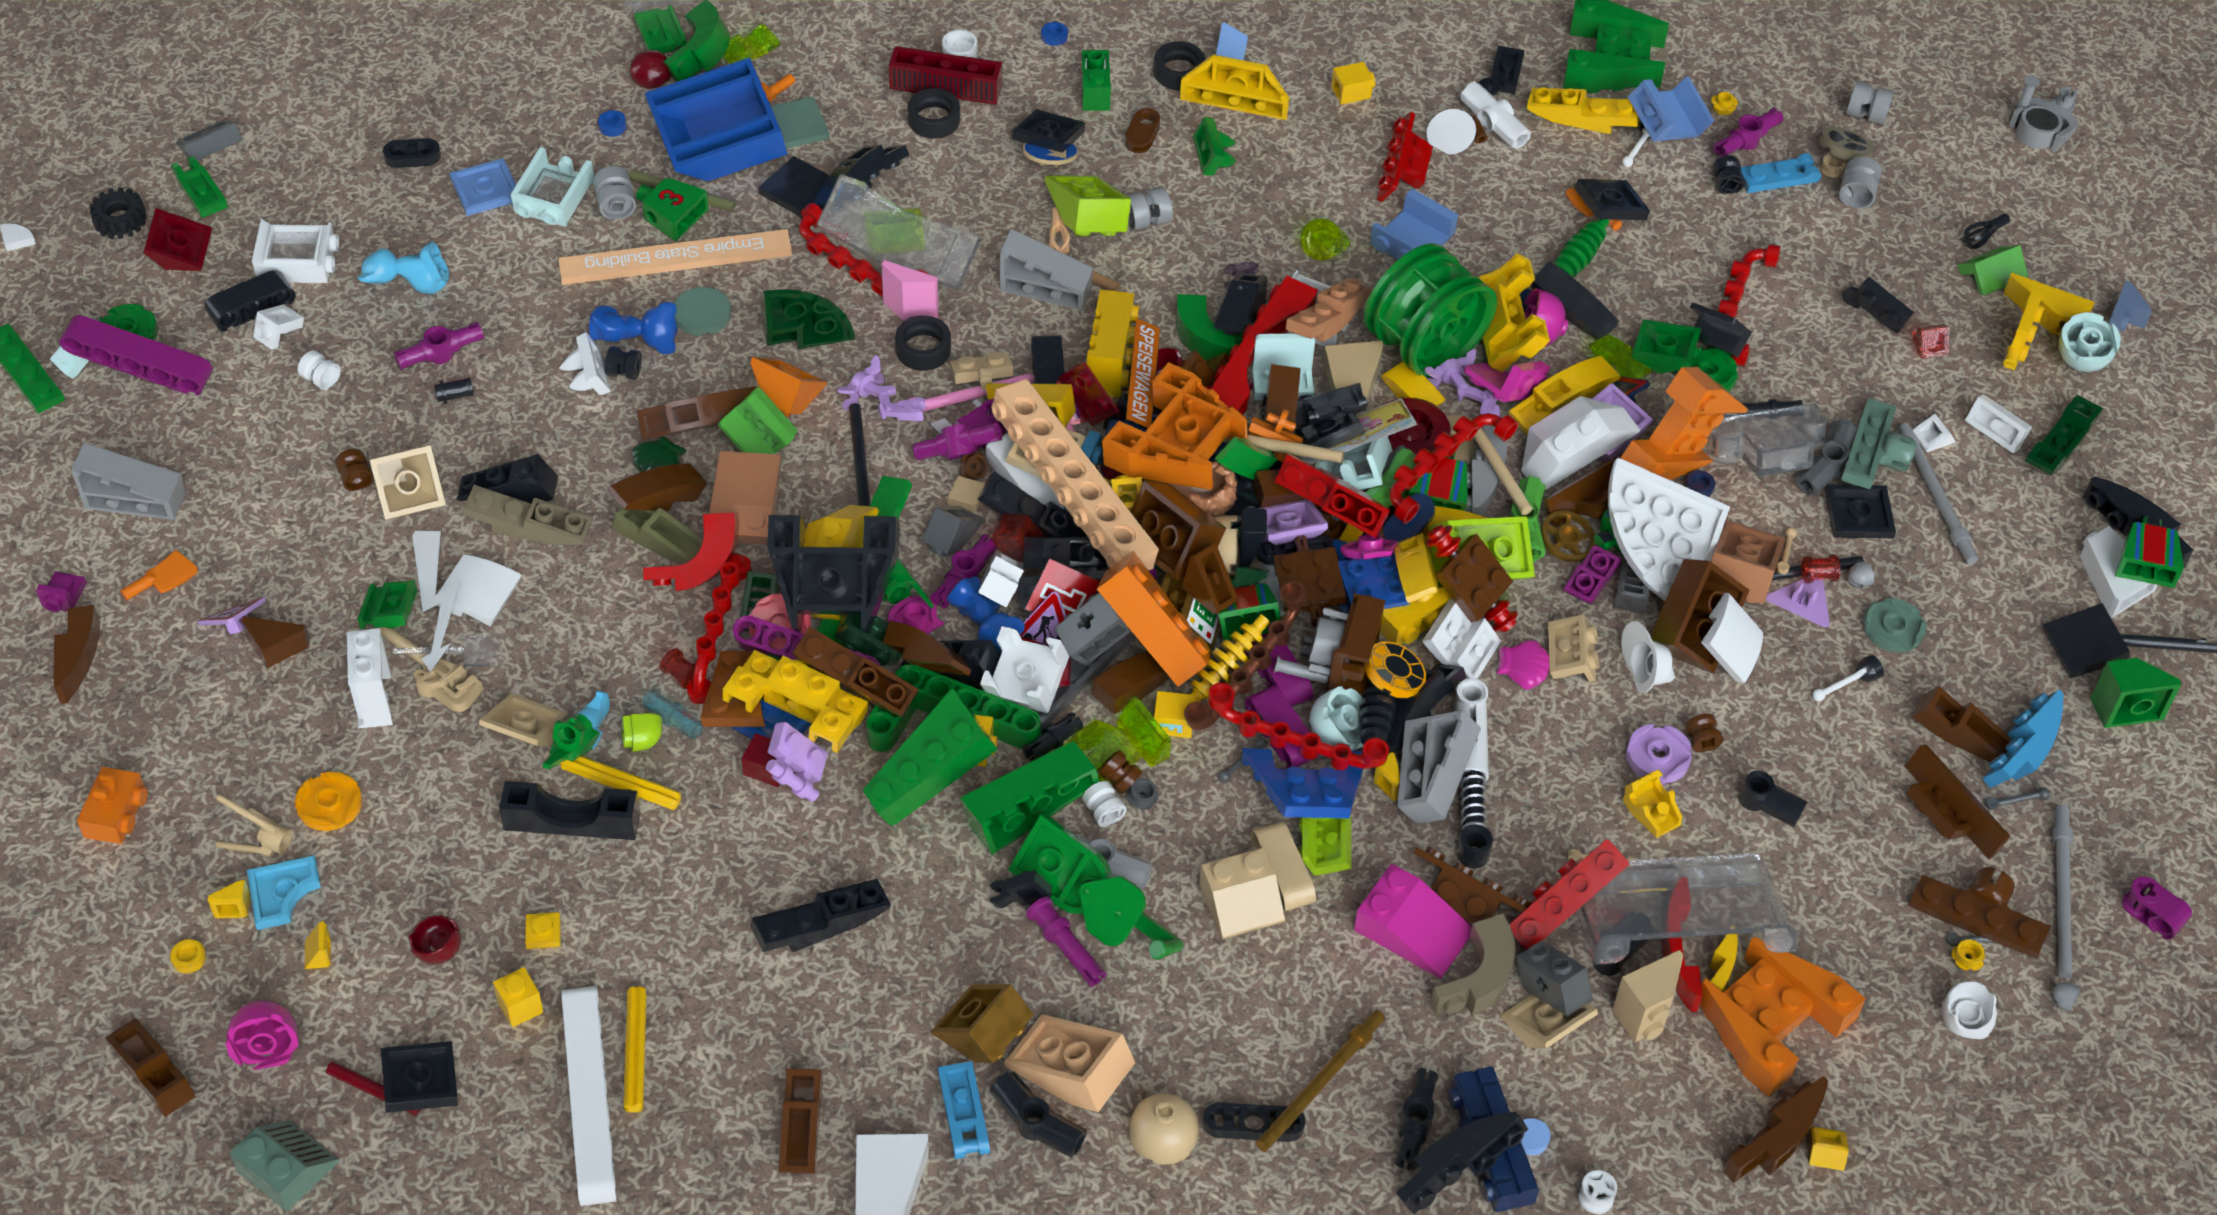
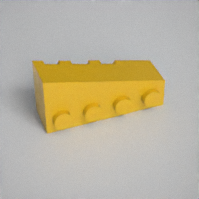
M1100 290L1093 322V331L1090 337V349L1087 352V365L1110 397L1119 398L1122 393V387L1128 388L1130 370H1125V366H1131L1133 348H1128L1129 344H1134L1135 327L1132 326V322L1136 323V318L1139 316V305H1134L1135 293Z

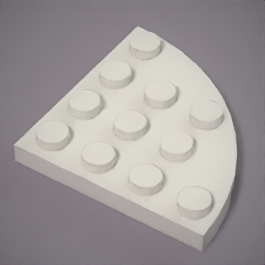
M1617 458L1613 464L1608 487V508L1614 536L1622 554L1635 574L1652 592L1663 601H1666L1683 559L1712 560L1730 506L1623 459Z

